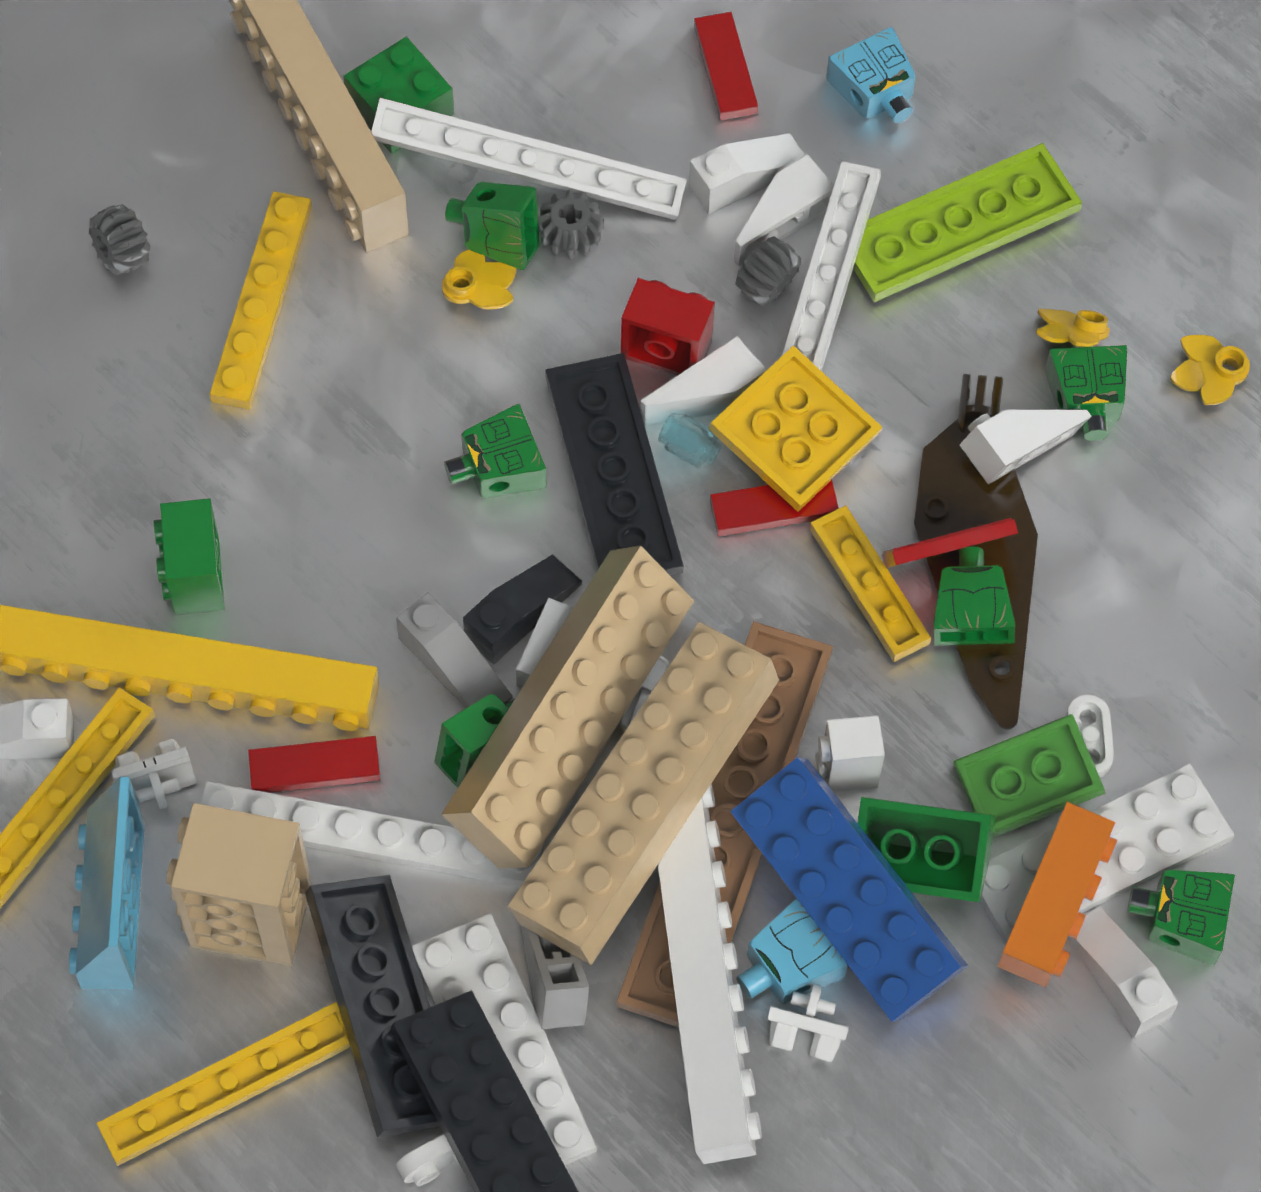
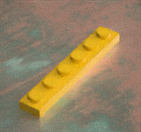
M272 192L209 394L211 402L248 410L251 409L311 213V198Z
M120 687L0 834V909L114 768L116 757L126 753L154 718V710Z
M337 1001L97 1122L96 1124L116 1165L119 1166L349 1049L350 1044Z

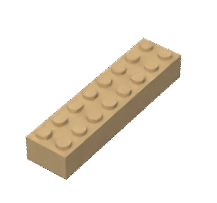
M229 0L234 11L230 12V16L238 34L244 32L248 38L246 46L254 63L260 61L264 67L262 75L270 92L276 90L281 99H278L280 110L286 121L293 120L297 128L294 129L301 149L303 151L309 149L312 154L311 164L319 181L325 179L330 188L327 189L334 209L336 211L342 209L347 218L344 219V224L352 241L359 240L364 251L367 253L409 235L405 192L298 1Z
M642 546L611 550L441 814L499 869L525 868L531 865L694 602L686 591Z
M701 622L697 623L509 903L508 907L520 925L589 965L593 964L777 685L779 678L771 658Z

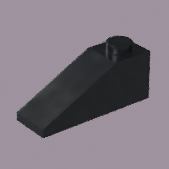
M552 554L492 590L463 617L464 632L479 652L494 665L535 628L548 598L562 603L582 585V580Z

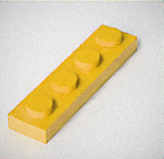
M847 505L811 522L810 531L892 661L896 662L929 645L931 636Z

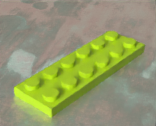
M1041 143L868 219L853 270L873 302H876L1077 213L1081 210L1083 202L1044 143Z

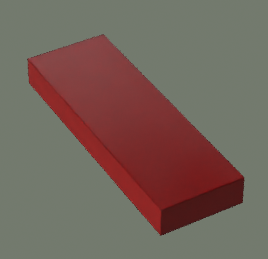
M732 12L694 18V29L720 121L758 114L757 99Z
M832 480L799 512L769 485L710 494V505L718 537L812 522L839 509Z
M376 736L248 750L251 790L273 793L381 781Z

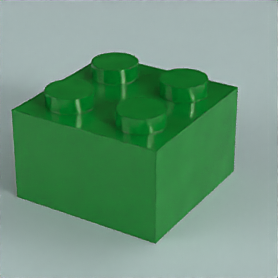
M407 36L343 75L344 85L370 130H372L380 98L447 116L454 115L453 88ZM382 143L391 154L401 149V147Z
M211 498L160 503L161 519L154 520L156 545H159L160 557L156 558L158 580L162 584L164 601L171 600L175 615L225 610L220 541Z

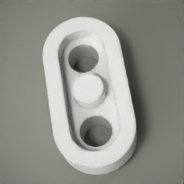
M1085 694L1078 696L1071 702L1066 716L1073 714L1089 754L1097 759V763L1094 765L1101 778L1109 771L1114 759L1111 715L1109 707L1104 700L1095 695ZM1088 716L1094 723L1091 725L1083 724L1080 717Z
M443 1134L403 1156L396 1163V1168L405 1183L415 1182L416 1186H421L435 1179L440 1174L439 1169L454 1161L457 1165L460 1164Z

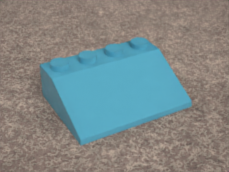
M119 777L87 809V823L79 825L78 845L79 850H84L83 865H77L75 872L76 891H81L80 906L73 907L72 929L73 932H78L77 948L70 949L69 971L70 974H75L81 989H134L145 824L129 777Z

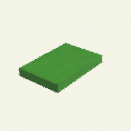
M1073 714L953 761L973 812L996 815L993 838L1063 811L1066 802L1078 805L1106 794Z

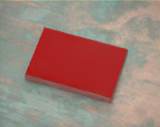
M1008 518L883 551L882 558L884 565L888 568L1018 534L1015 519Z

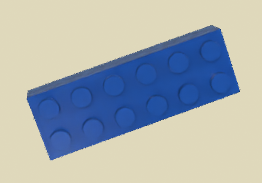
M795 758L730 811L891 1022L904 1018L969 966L807 758Z

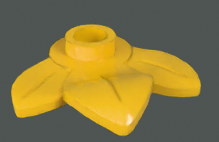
M468 249L455 258L454 267L443 278L441 285L442 293L452 303H472L481 309L487 310L500 309L508 306L514 300L512 294L507 289L515 279L517 268L502 262H486L484 255Z
M1038 308L1037 313L1048 325L1037 328L1036 334L1046 341L1052 343L1070 342L1077 347H1091L1097 345L1099 340H1104L1109 336L1108 318L1099 312L1080 310L1076 315L1064 310Z
M1188 335L1181 338V346L1188 360L1184 361L1173 371L1170 377L1171 382L1184 391H1201L1200 395L1204 405H1217L1228 400L1232 396L1234 386L1243 382L1248 376L1250 362L1245 352L1235 346L1224 347L1213 336ZM1223 365H1231L1235 370H1227Z

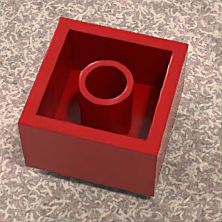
M637 278L621 317L620 354L624 353L626 360L678 376L707 356L712 343L715 302L708 300L699 293H685L670 288L661 281H647Z

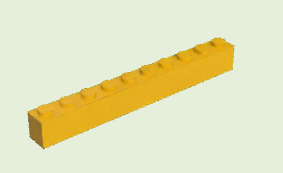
M0 605V669L10 675L37 674L56 683H64L67 680L79 681L88 687L98 690H105L108 686L120 687L135 696L145 697L151 693L166 696L177 703H190L191 700L205 702L219 710H231L233 707L248 709L251 713L261 717H272L274 714L290 716L293 720L303 724H314L316 721L332 723L335 727L345 731H355L358 728L369 730L379 688L376 666Z

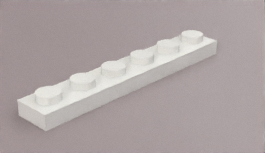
M841 161L782 355L794 345L821 371L881 178L880 169Z

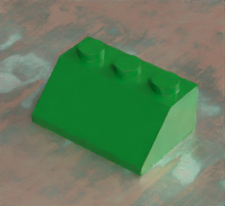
M861 797L858 824L912 893L980 902L990 861L996 815Z

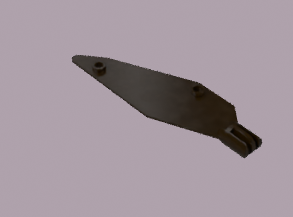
M963 374L958 419L923 448L914 526L919 540L924 541L1008 518L1015 519L1018 534L968 546L979 547L984 550V566L998 565L1003 569L1015 621V643L956 645L969 683L998 725L1003 729L1009 730L1017 725L1019 717L1038 533L1015 469L988 484L960 447L962 441L971 433L968 426L973 421L986 413L990 417L999 414L1003 378L995 376L991 407L985 406L987 375H978L975 404L968 405L971 374ZM960 549L926 558L938 593L942 569L945 567H959ZM999 667H1005L1009 672L1005 675H1000L995 670Z

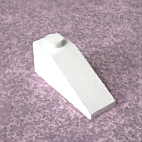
M790 133L723 144L690 160L689 187L707 214L710 215L768 187L775 174L785 163L791 160L796 162L804 157L805 154Z
M808 154L796 162L791 160L785 163L775 174L736 239L734 262L738 266L744 264V261L751 255L752 251L758 248L761 242L773 236L783 240L826 213L834 184Z
M737 336L643 398L640 402V411L644 425L722 413L767 369Z
M1004 410L993 417L986 413L968 426L971 433L962 441L960 447L985 481L990 484L1072 437L1092 416L1087 410Z
M67 698L27 699L0 705V760L62 758L73 745L74 716Z
M1101 907L1086 914L1077 939L1070 936L1068 938L1132 1038L1135 1039L1169 1020L1179 1002L1156 966Z

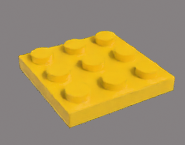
M794 345L720 413L709 426V430L797 512L875 439L883 428Z

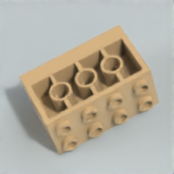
M193 803L190 817H183L178 831V843L182 844L178 859H171L166 877V884L171 886L172 889L171 899L177 905L176 915L180 916L182 920L181 930L185 931L190 947L292 966L308 905L305 892L312 885L300 824L298 822Z

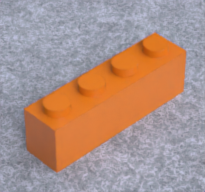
M1066 802L997 967L1045 988L1052 974L1061 977L1070 956L1069 952L1062 949L1068 936L1077 939L1086 915L1078 911L1083 899L1092 901L1102 877L1094 873L1099 861L1108 864L1117 843V839L1110 837L1116 822Z

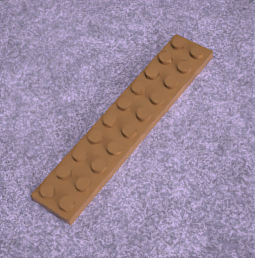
M754 621L745 646L771 658L779 681L711 783L715 797V807H709L710 821L716 820L721 840V846L714 847L716 861H722L726 876V887L720 888L721 902H728L732 918V927L725 928L727 943L733 941L762 857V852L730 811L796 758L833 651V646ZM659 882L619 993L617 1007L679 1027L661 884Z

